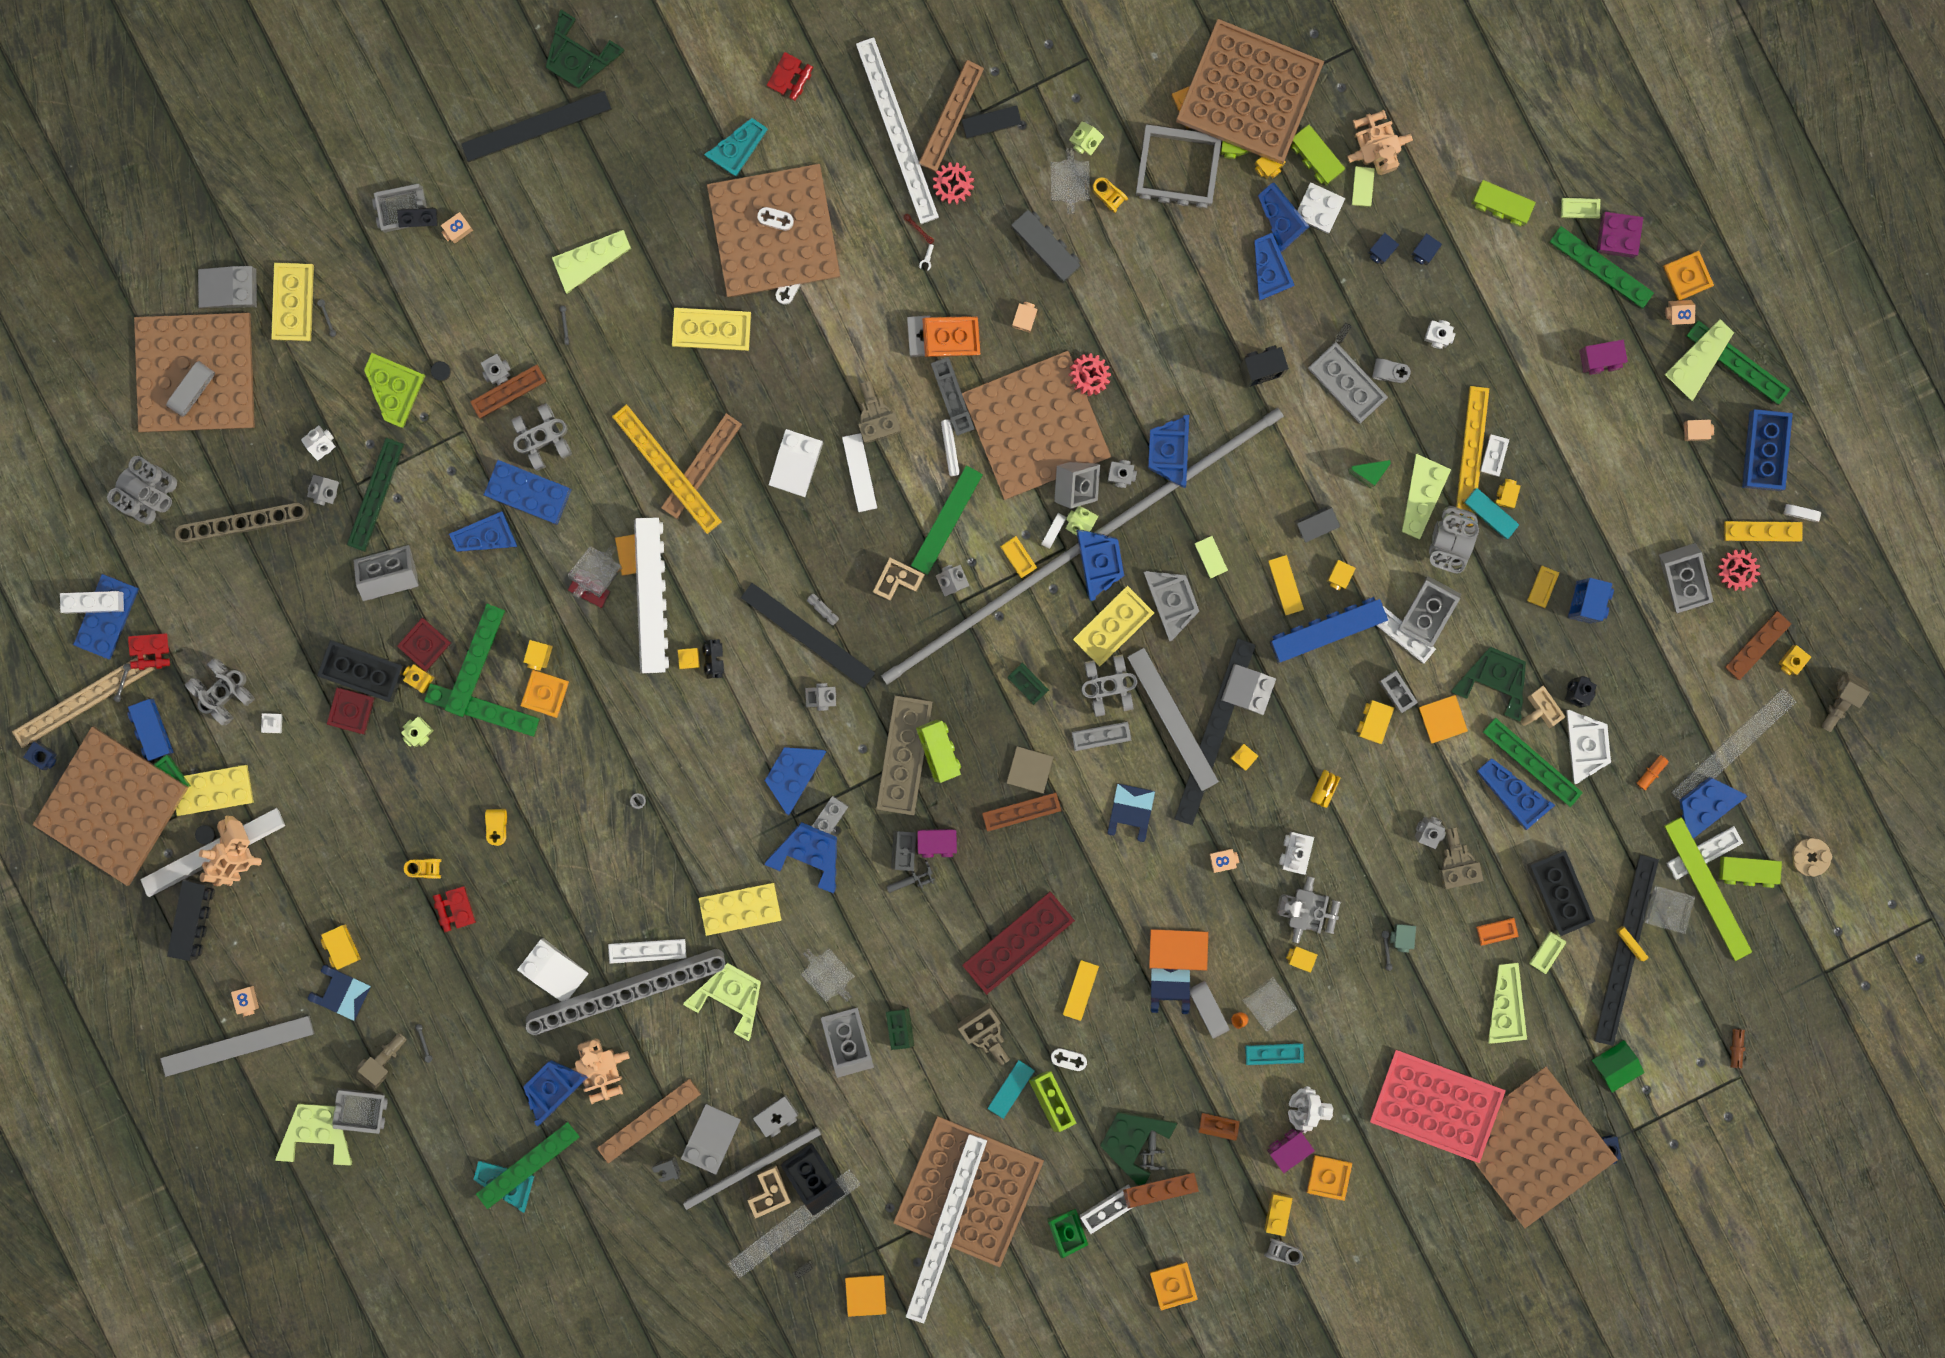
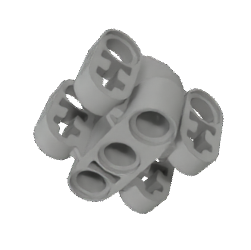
M547 403L537 407L544 423L530 430L527 429L522 416L511 419L519 435L514 440V448L522 454L529 453L528 457L536 471L546 467L538 449L554 442L561 458L564 459L572 455L566 440L562 438L567 433V425L561 419H555ZM561 423L563 430L560 431L555 424ZM540 431L545 432L546 435L543 441L536 440V435ZM521 440H524L527 447L524 450H521L518 446Z
M134 456L129 461V467L119 476L115 488L109 491L107 500L122 513L134 517L143 524H151L156 517L155 511L166 512L170 508L172 499L167 493L175 490L177 480L157 465H153L140 456ZM142 461L141 468L136 470V463ZM164 478L169 482V484L166 485L161 480ZM120 493V500L114 502L115 495ZM141 511H144L148 514L146 518L144 515L140 513Z
M1448 506L1442 511L1443 520L1437 521L1432 534V544L1429 547L1430 562L1437 568L1452 573H1461L1467 565L1479 533L1477 516L1472 512ZM1462 564V566L1458 569L1452 567Z
M1123 655L1113 656L1116 675L1098 678L1094 660L1084 662L1087 679L1092 680L1083 684L1082 694L1087 698H1095V700H1092L1095 717L1105 715L1102 697L1120 694L1123 711L1134 709L1131 693H1127V691L1136 687L1137 679L1131 673L1123 674V672H1126ZM1126 676L1133 679V685L1127 688ZM1107 680L1114 682L1115 687L1112 691L1104 689V683ZM1090 684L1092 695H1088L1085 692V687Z
M213 658L206 665L216 674L215 677L220 679L207 689L197 678H191L185 684V687L195 697H199L200 700L197 705L202 713H211L218 723L227 725L234 718L224 708L223 705L235 695L244 706H248L255 698L243 687L246 683V675L242 671L233 670L227 673L229 671L228 668L219 659ZM234 674H238L240 676V681L238 684H236L235 681L232 679V676ZM220 687H224L226 690V694L223 697L218 695Z

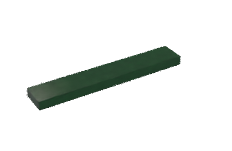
M387 437L385 438L347 546L366 552L405 444Z

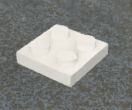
M1310 182L1297 211L1308 225L1329 234L1345 198Z

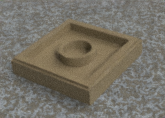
M1016 747L1007 784L1044 794L1054 757Z

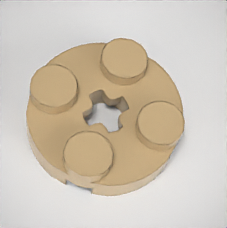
M1803 839L1795 845L1792 851L1793 866L1803 875L1813 877L1821 875L1831 864L1832 854L1826 843L1819 839ZM1815 853L1816 860L1808 862L1809 857L1807 854Z

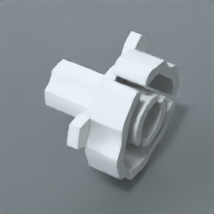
M1308 1086L1304 1089H1299L1292 1095L1289 1101L1290 1107L1298 1108V1110L1290 1109L1288 1111L1289 1120L1295 1126V1129L1300 1130L1302 1133L1312 1131L1313 1127H1317L1320 1119L1331 1120L1333 1117L1332 1104L1321 1103L1320 1096L1316 1095L1315 1090Z

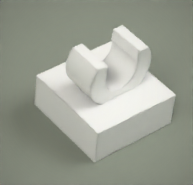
M262 713L261 733H282V714Z

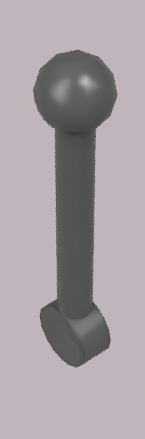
M320 299L317 304L321 307L330 330L329 335L335 337L336 331L333 330L325 309L326 303L323 299Z
M562 305L559 307V311L562 314L565 345H569L565 315L567 308Z
M126 663L123 666L124 673L117 695L114 696L115 702L121 701L120 695L127 673L131 670L130 664Z
M1383 931L1381 935L1384 938L1387 963L1385 969L1391 971L1393 966L1390 964L1389 932Z
M417 1024L415 1029L419 1033L426 1055L425 1062L430 1063L433 1057L429 1055L422 1033L423 1027L421 1024Z

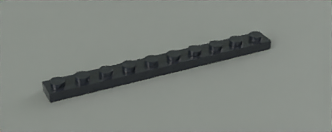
M1241 639L1236 641L1199 746L1211 769H1213L1235 706L1221 700L1234 664L1248 668L1256 646ZM1191 772L1174 819L1193 826L1205 790L1202 791Z
M1643 855L1638 857L1622 922V927L1627 929L1638 944L1659 859ZM1620 936L1594 1037L1595 1042L1614 1046L1635 960V955Z

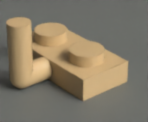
M1544 685L1527 697L1536 711L1522 718L1521 724L1526 726L1541 717L1550 729L1565 718V715Z

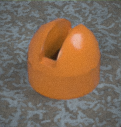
M1238 1012L1231 1018L1233 1026L1237 1029L1245 1027L1249 1020L1248 1016L1243 1012Z

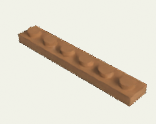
M969 60L965 61L918 164L937 172L984 70L981 66Z
M727 413L684 474L696 490L699 489L742 426L740 422ZM672 492L661 508L678 519L685 506Z
M688 1079L597 1148L609 1164L701 1095L700 1091L691 1079Z

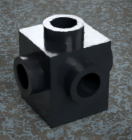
M1585 676L1574 678L1567 685L1568 691L1564 700L1579 708L1589 706L1596 695L1595 689L1597 685Z

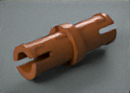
M1732 1029L1730 1067L1743 1068V1051L1746 1048L1744 1047L1745 1030Z

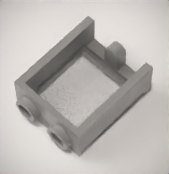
M420 184L374 193L375 198L372 199L373 207L378 212V217H376L378 229L381 228V231L384 233L409 228H399L397 210L427 208L423 186Z
M337 1088L332 1122L333 1129L379 1134L380 1129H384L385 1118L382 1117V1112L387 1108L388 1099L384 1098V1093Z

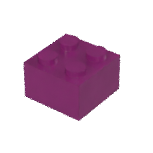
M1610 212L1603 213L1601 215L1597 252L1629 258L1638 256L1643 217Z
M1624 339L1585 346L1579 350L1583 373L1589 372V375L1599 374L1604 369H1608V372L1617 371L1628 362Z
M956 829L918 830V854H922V858L934 857V854H941V857H953V853H957Z
M1294 1128L1284 1134L1285 1138L1281 1141L1277 1139L1269 1145L1270 1149L1267 1150L1283 1174L1315 1151L1302 1132L1294 1130Z

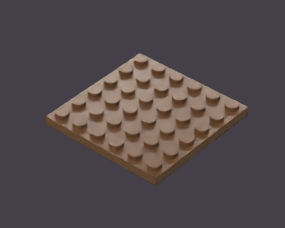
M1218 19L1176 122L1283 165L1324 61Z
M820 164L707 184L728 298L841 277ZM764 207L787 212L793 217L794 225L787 231L764 226L758 220V212ZM766 212L765 215H761V217L764 218V221H767V219L774 220L775 218L771 217L769 215V212ZM788 217L784 219L777 218V221L782 222V226L790 224Z
M250 313L134 317L138 432L255 428ZM200 361L213 370L215 375L184 417H181L167 407L166 404L193 365Z
M1069 351L962 393L1004 500L1056 480L1058 465L1069 462L1099 463L1111 458L1086 393L1081 394V389L1075 390L1076 384L1070 383L1073 380V377L1069 376V373L1073 372L1070 366L1074 363Z
M91 727L33 823V826L126 886H130L189 787L99 729Z
M1545 1066L1503 1098L1480 1163L1473 1162L1522 1226L1526 1228L1618 1159L1547 1066Z
M937 1116L893 1223L933 1239L968 1135L971 1134L986 1139L987 1143L951 1247L1000 1267L1044 1160Z

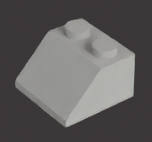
M1069 462L1058 465L1054 502L1071 509L1098 501L1100 464Z
M1234 664L1221 700L1264 715L1276 678Z

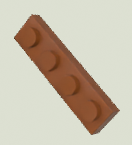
M535 365L470 401L481 419L541 386L547 380L539 366Z
M1776 611L1724 668L1737 680H1740L1789 628L1791 623Z
M1052 793L982 814L988 832L1060 812L1061 808L1057 793Z
M1191 1173L1124 1189L1123 1192L1127 1208L1129 1209L1196 1193L1199 1190L1195 1174Z

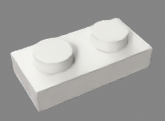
M1492 434L1489 436L1480 472L1497 477L1500 476L1509 439Z

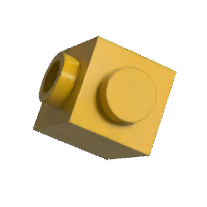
M1261 157L1255 162V170L1260 177L1264 176L1267 179L1271 176L1273 179L1281 173L1280 168L1286 162L1284 161L1282 165Z
M1792 645L1778 664L1782 666L1781 670L1789 676L1791 674L1798 675L1811 659V656L1799 646Z

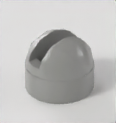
M639 793L634 794L630 798V805L634 809H641L646 803L645 797ZM635 797H636V799L638 800V802L641 804L640 806H638V805L636 804V802L634 801V798H635Z

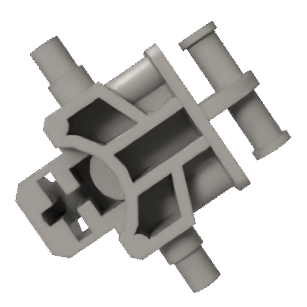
M1307 876L1303 890H1296V897L1285 894L1280 896L1276 910L1278 915L1290 918L1288 924L1290 927H1294L1292 942L1295 943L1300 942L1303 930L1307 929L1320 934L1324 917L1329 918L1325 932L1334 934L1336 920L1339 919L1337 915L1342 902L1332 900L1330 914L1325 913L1329 896L1314 894L1313 883L1315 878Z

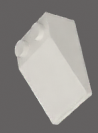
M786 429L769 485L805 497L823 446V441Z
M544 938L538 942L517 969L561 1002L568 1000L589 974Z

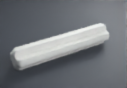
M949 419L941 421L949 475L957 476L959 475V467L952 423Z

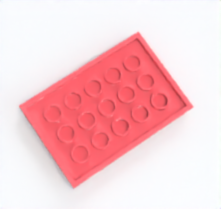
M1396 1050L1370 1122L1480 1163L1506 1090Z

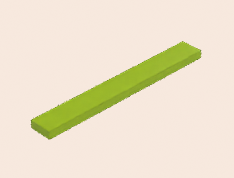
M1682 817L1664 825L1733 960L1737 961L1752 953Z

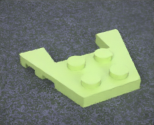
M727 963L722 971L717 972L683 1005L699 1013L707 997L714 998L743 1015L734 1033L749 1041L761 981Z
M298 1104L276 1156V1161L294 1162L296 1142L334 1144L333 1164L352 1165L343 1130L333 1129L332 1127L335 1106Z

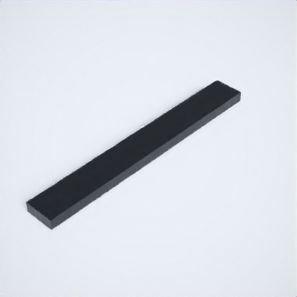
M603 91L461 143L467 161L471 162L610 111L612 108L606 92Z
M751 583L741 596L744 601L863 688L867 686L875 675L874 671L754 583Z

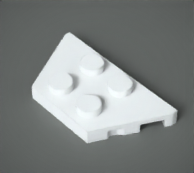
M1566 710L1573 784H1578L1586 777L1591 776L1602 767L1611 763L1608 726L1603 722L1596 721L1571 710Z

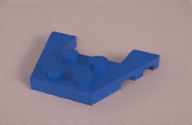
M801 822L775 852L769 856L765 865L781 871L786 857L789 856L821 869L824 872L818 887L834 894L836 889L837 837Z

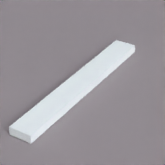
M276 808L243 825L250 844L283 828L285 823L280 811ZM220 838L142 878L141 882L146 895L151 897L203 869V862H210V860L199 857V851L211 850L216 844H220Z

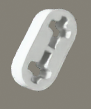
M764 207L758 212V220L764 226L787 231L794 225L793 217L787 212ZM766 212H769V215L775 218L774 220L767 219V221H764V218L761 217V215H765ZM788 217L790 224L782 226V222L777 221V218L784 219Z
M800 284L778 288L776 292L778 302L783 305L791 303ZM789 288V299L785 298L784 301H782L780 293H784L786 289Z
M1786 504L1784 515L1819 522L1821 512Z
M1060 513L1057 514L1041 545L1048 549L1051 548L1067 518Z
M1057 1048L1051 1054L1052 1062L1060 1067L1081 1071L1087 1065L1086 1057L1081 1053ZM1062 1052V1055L1067 1057L1068 1060L1057 1062V1058L1054 1055ZM1078 1057H1081V1061L1084 1063L1083 1065L1080 1064L1079 1067H1075V1063L1070 1062V1058L1077 1060Z

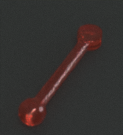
M910 214L904 215V220L909 221L926 238L929 244L934 242V239L928 236L911 219Z

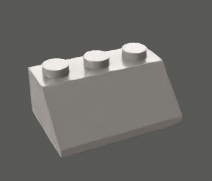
M409 545L354 560L356 586L363 601L419 586L417 571Z

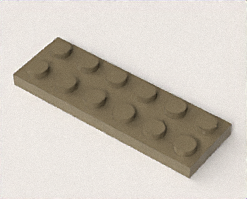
M900 696L894 697L877 810L908 815L915 814L924 759V750L916 728L930 722L933 702Z

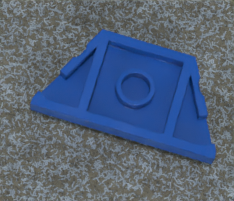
M1184 415L1183 418L1165 423L1164 426H1158L1150 430L1148 469L1183 488H1186L1189 415Z
M1078 529L1076 531L1088 598L1090 601H1093L1100 592L1106 591L1114 582L1124 576L1119 543L1115 537Z
M786 747L782 750L765 782L786 814L790 815L827 751Z
M1709 777L1680 799V807L1683 811L1682 819L1692 838H1695L1739 804L1747 795Z
M552 1060L549 1061L523 1086L529 1099L530 1109L534 1111L535 1125H541L588 1077Z

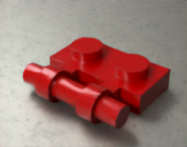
M784 52L767 87L783 96L788 89L792 91L789 98L796 101L798 95H801L803 92L802 88L806 80H809L811 77L810 73L813 66L806 64L804 70L799 68L802 61ZM795 74L800 77L796 85H793L791 82Z
M167 634L128 637L130 657L138 656V661H130L131 669L139 668V670H145V668L150 667L161 669L162 666H170L169 658H161V654H169ZM144 655H155V659L144 660Z
M465 886L445 892L447 900L442 901L440 894L433 896L435 902L433 905L438 911L440 917L438 921L440 926L443 927L444 933L451 931L449 923L454 921L456 928L476 923ZM450 905L453 916L447 917L444 906Z

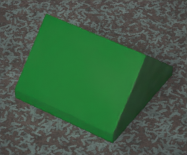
M1387 460L1350 467L1348 471L1366 486L1372 488L1380 480L1391 462Z
M1625 1040L1592 1059L1593 1064L1611 1093L1644 1074L1638 1057Z
M1076 1209L1048 1218V1223L1061 1258H1065L1088 1246Z

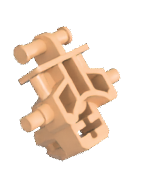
M1384 110L1372 115L1369 113L1364 118L1353 120L1355 129L1367 124L1369 129L1354 135L1355 139L1357 138L1360 150L1347 156L1349 163L1362 160L1364 165H1369L1371 162H1374L1377 173L1380 175L1395 171L1400 163L1396 155L1400 153L1402 145L1413 141L1411 134L1399 137L1394 135L1391 127L1392 121L1375 126L1374 122L1387 119Z
M225 816V819L219 821L217 825L221 836L220 844H216L211 850L199 851V857L210 860V862H203L202 864L205 873H201L200 882H211L214 886H221L222 884L231 886L233 881H240L239 872L248 871L252 865L260 866L262 862L261 858L252 856L249 848H247L250 841L242 823L233 816Z
M596 1038L579 1044L577 1049L581 1058L576 1061V1067L572 1068V1070L588 1077L583 1082L584 1092L599 1087L602 1090L600 1093L589 1095L591 1103L594 1104V1102L603 1099L607 1101L610 1100V1097L622 1095L621 1085L609 1090L607 1085L622 1079L618 1074L616 1065L630 1058L628 1051L614 1054L613 1050L609 1049L603 1052L600 1040Z

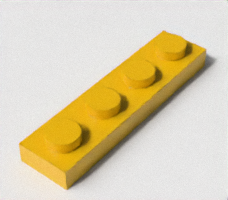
M1725 521L1724 541L1802 542V522Z

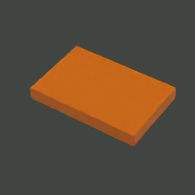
M934 317L922 319L925 357L980 355L978 317Z
M1150 930L1149 968L1207 971L1208 932Z

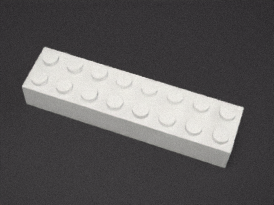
M636 518L634 520L640 673L665 672V668H669L668 657H665L664 650L668 649V638H664V630H667V618H663V611H666V599H662V592L666 590L665 580L661 578V573L665 572L664 560H661L660 554L664 553V542L660 541V534L663 533V522H659V518Z

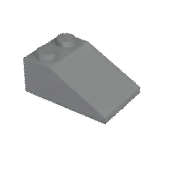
M252 266L198 269L199 308L257 307L256 269Z
M1696 543L1659 554L1663 574L1676 613L1714 602L1703 555Z
M1427 575L1399 630L1433 647L1459 602L1461 593Z
M858 1008L821 1018L837 1078L874 1068Z
M706 1104L681 1159L713 1174H717L741 1119Z

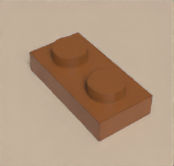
M1202 1113L1198 1133L1236 1141L1240 1121Z

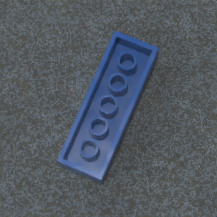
M1372 597L1362 601L1363 605L1360 607L1354 604L1344 608L1345 612L1342 614L1336 611L1326 615L1327 619L1324 621L1318 618L1308 622L1309 626L1306 628L1300 625L1290 629L1291 633L1285 635L1283 632L1272 636L1273 640L1270 641L1277 662L1286 661L1388 621L1381 600H1375Z

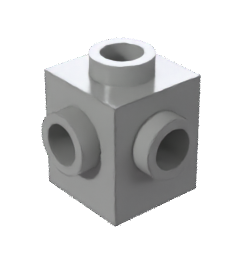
M498 354L481 362L485 370L482 372L487 382L491 381L493 385L497 384L499 386L508 381L507 377L511 376L508 372L511 370L506 359L502 361Z
M1119 460V463L1111 462L1107 482L1115 483V487L1126 488V485H1131V481L1135 482L1137 471L1134 470V465H1130V461ZM1124 471L1126 476H1120L1119 472Z
M313 475L311 484L308 487L307 497L313 498V503L325 506V502L333 504L339 482Z
M952 564L941 569L942 573L936 575L944 596L969 586L961 565L953 567Z
M827 683L816 684V688H805L806 707H817V711L828 710L829 706H836L835 687H828Z
M1424 816L1423 820L1416 827L1417 832L1414 837L1419 843L1436 849L1439 841H1442L1445 836V827L1440 819L1433 816L1430 819Z

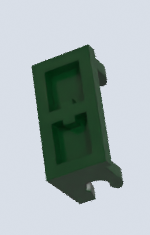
M1023 662L1007 677L1033 705L1049 691Z
M909 1008L886 1012L891 1050L915 1046Z

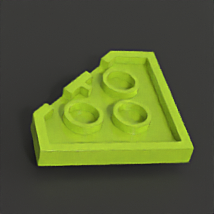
M371 353L364 371L385 421L404 428L425 375Z

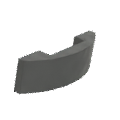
M949 357L931 363L956 435L974 430L975 428Z

